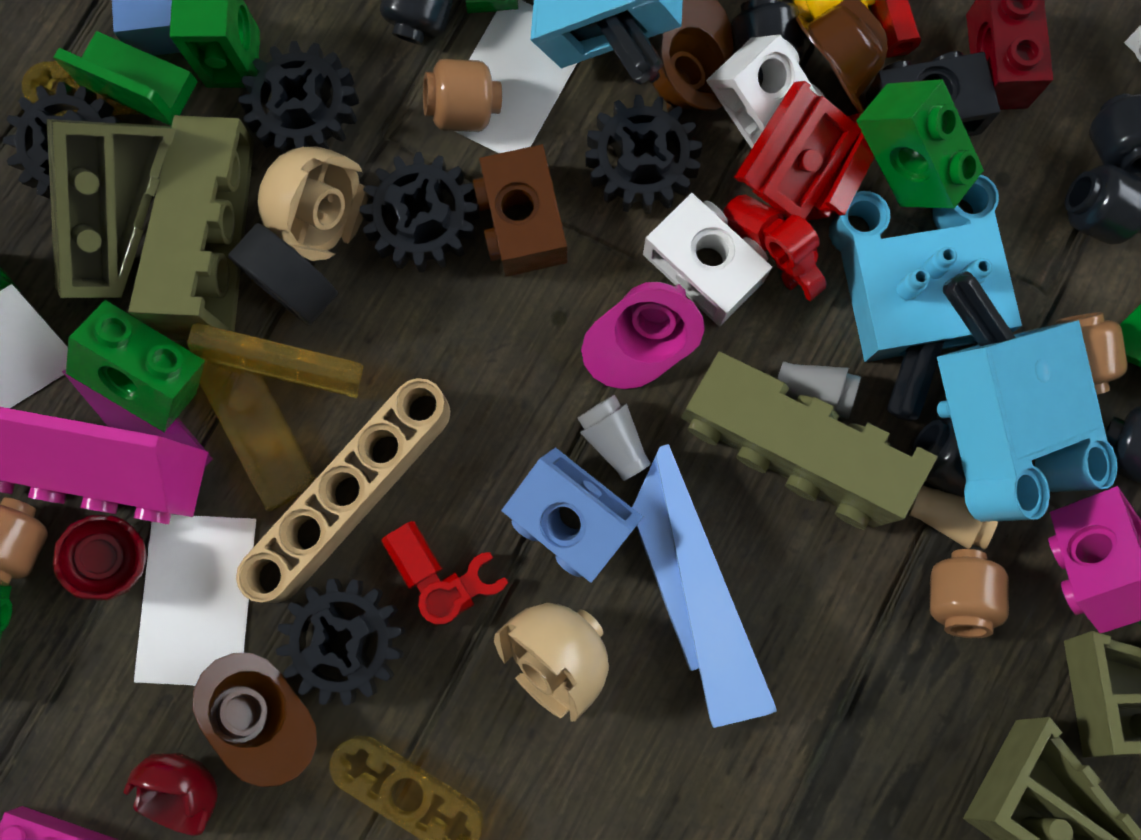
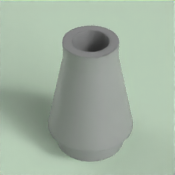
M783 361L778 380L785 382L789 387L786 396L794 400L799 395L816 397L834 406V410L838 413L839 417L849 419L861 376L848 373L849 367L799 365Z
M615 394L577 417L584 428L580 434L618 472L622 481L631 478L651 464L642 447L627 403L621 405Z

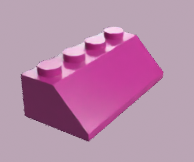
M0 407V492L13 494L15 484L31 486L28 498L59 504L65 503L67 494L83 496L80 508L117 514L119 504L136 507L134 518L162 524H169L172 514L193 517L207 460V451L156 435Z

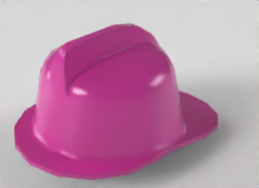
M645 282L633 287L619 303L595 321L586 332L581 348L584 366L593 378L606 386L619 389L642 387L657 379L700 345L705 331L703 316L694 302L686 297V291L680 284L674 287L662 282Z

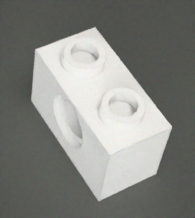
M691 193L646 237L643 256L674 285L680 284L685 289L686 296L720 327L764 283L772 266L767 262L768 257L758 243L748 237L742 239L727 225L728 220L720 208L710 201L702 202ZM703 248L714 249L721 255L723 263L717 266L705 265L698 259L696 252Z

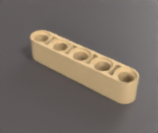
M416 378L400 386L243 558L237 569L236 581L239 590L246 598L255 602L279 603L294 596L444 430L449 422L451 411L447 399L435 383L428 379ZM430 396L436 399V410L428 419L418 421L410 418V406L417 398ZM387 436L397 438L398 451L394 458L389 462L376 463L372 454L376 442ZM346 478H356L360 487L359 495L350 505L340 506L335 497L338 484ZM315 519L320 526V538L314 546L304 549L298 542V530L307 520ZM273 561L280 568L281 578L278 586L268 593L260 585L259 576L262 568Z

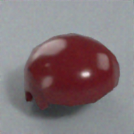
M90 515L70 524L55 543L54 572L61 585L73 596L83 600L109 601L129 592L142 576L147 558L145 544L139 533L124 519L113 515Z
M181 753L151 754L131 771L123 791L124 794L129 795L132 789L136 787L137 793L133 805L136 812L162 826L191 836L203 834L218 798L216 782L207 768L201 762Z

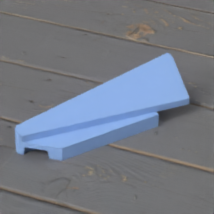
M669 444L659 447L632 508L643 516L636 529L689 670H700L712 727L716 728L777 712Z

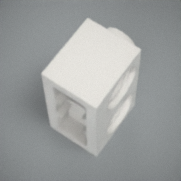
M781 34L750 38L706 80L751 149L793 82L806 81L811 85L810 89L818 96H824L815 85L810 83L799 65L800 59L796 49L787 40L783 39ZM760 67L763 71V82L761 87L758 82V72Z

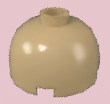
M300 147L280 155L267 169L260 184L258 208L264 226L304 258L318 261L334 256L335 253L329 250L336 246L341 237L343 242L348 244L356 235L363 220L359 210L360 206L367 204L368 198L363 191L365 186L359 183V176L356 172H362L359 164L344 155L321 147Z
M554 603L533 606L524 609L511 618L494 636V644L504 664L513 657L523 673H520L515 678L518 683L540 705L559 718H562L570 711L571 721H576L593 704L602 691L609 671L606 647L600 638L603 635V629L598 621L585 610L580 609L575 612L569 607Z

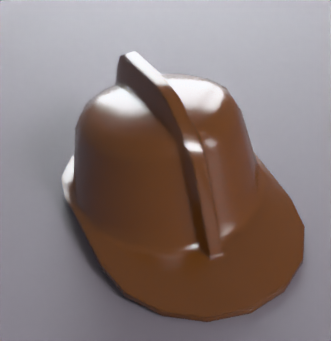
M683 0L682 26L661 33V45L657 53L662 59L663 65L658 71L660 74L659 79L652 84L659 96L666 101L668 113L677 106H680L683 109L682 111L694 108L715 111L723 107V105L706 80L733 55L731 23L725 9L717 0Z
M843 0L811 22L802 15H797L796 20L801 29L829 61L857 111L863 113L868 106L862 93L884 65L888 50L886 32L879 20L861 0Z
M231 653L213 661L200 674L193 690L192 711L199 729L226 767L241 781L258 787L281 786L298 778L313 758L317 746L316 725L308 709L286 682L281 672L269 660L253 653Z

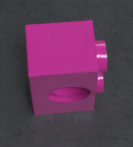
M1116 486L1051 511L1050 516L1056 535L1049 537L1048 541L1056 561L1062 569L1067 571L1069 579L1062 581L1061 587L1075 615L1084 613L1100 634L1141 621V519L1120 488Z

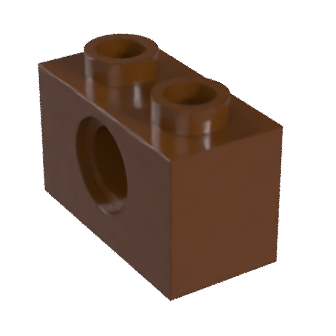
M543 144L479 158L483 177L473 179L479 210H491L494 228L484 230L491 262L502 260L505 277L568 263L567 244ZM515 205H525L533 211L529 217L520 221H514L505 216L507 210Z

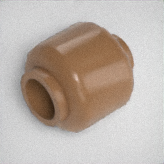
M440 59L436 63L433 72H425L423 82L424 115L432 116L436 127L440 130L480 132L488 126L491 114H500L502 107V85L500 81H492L490 69L484 62L479 60Z
M1103 312L1074 315L1056 320V325L1079 320L1096 394L1110 391L1109 382L1123 376L1128 366L1121 326L1117 322L1105 320Z
M6 497L0 503V585L8 586L11 579H22L32 572L48 536L46 527L34 518L37 511L36 508L20 500Z
M976 549L953 551L951 558L936 563L931 571L930 614L938 623L944 625V631L950 635L963 638L991 636L993 628L1003 625L1009 615V577L1007 572L1001 565L988 560L987 554L983 551Z

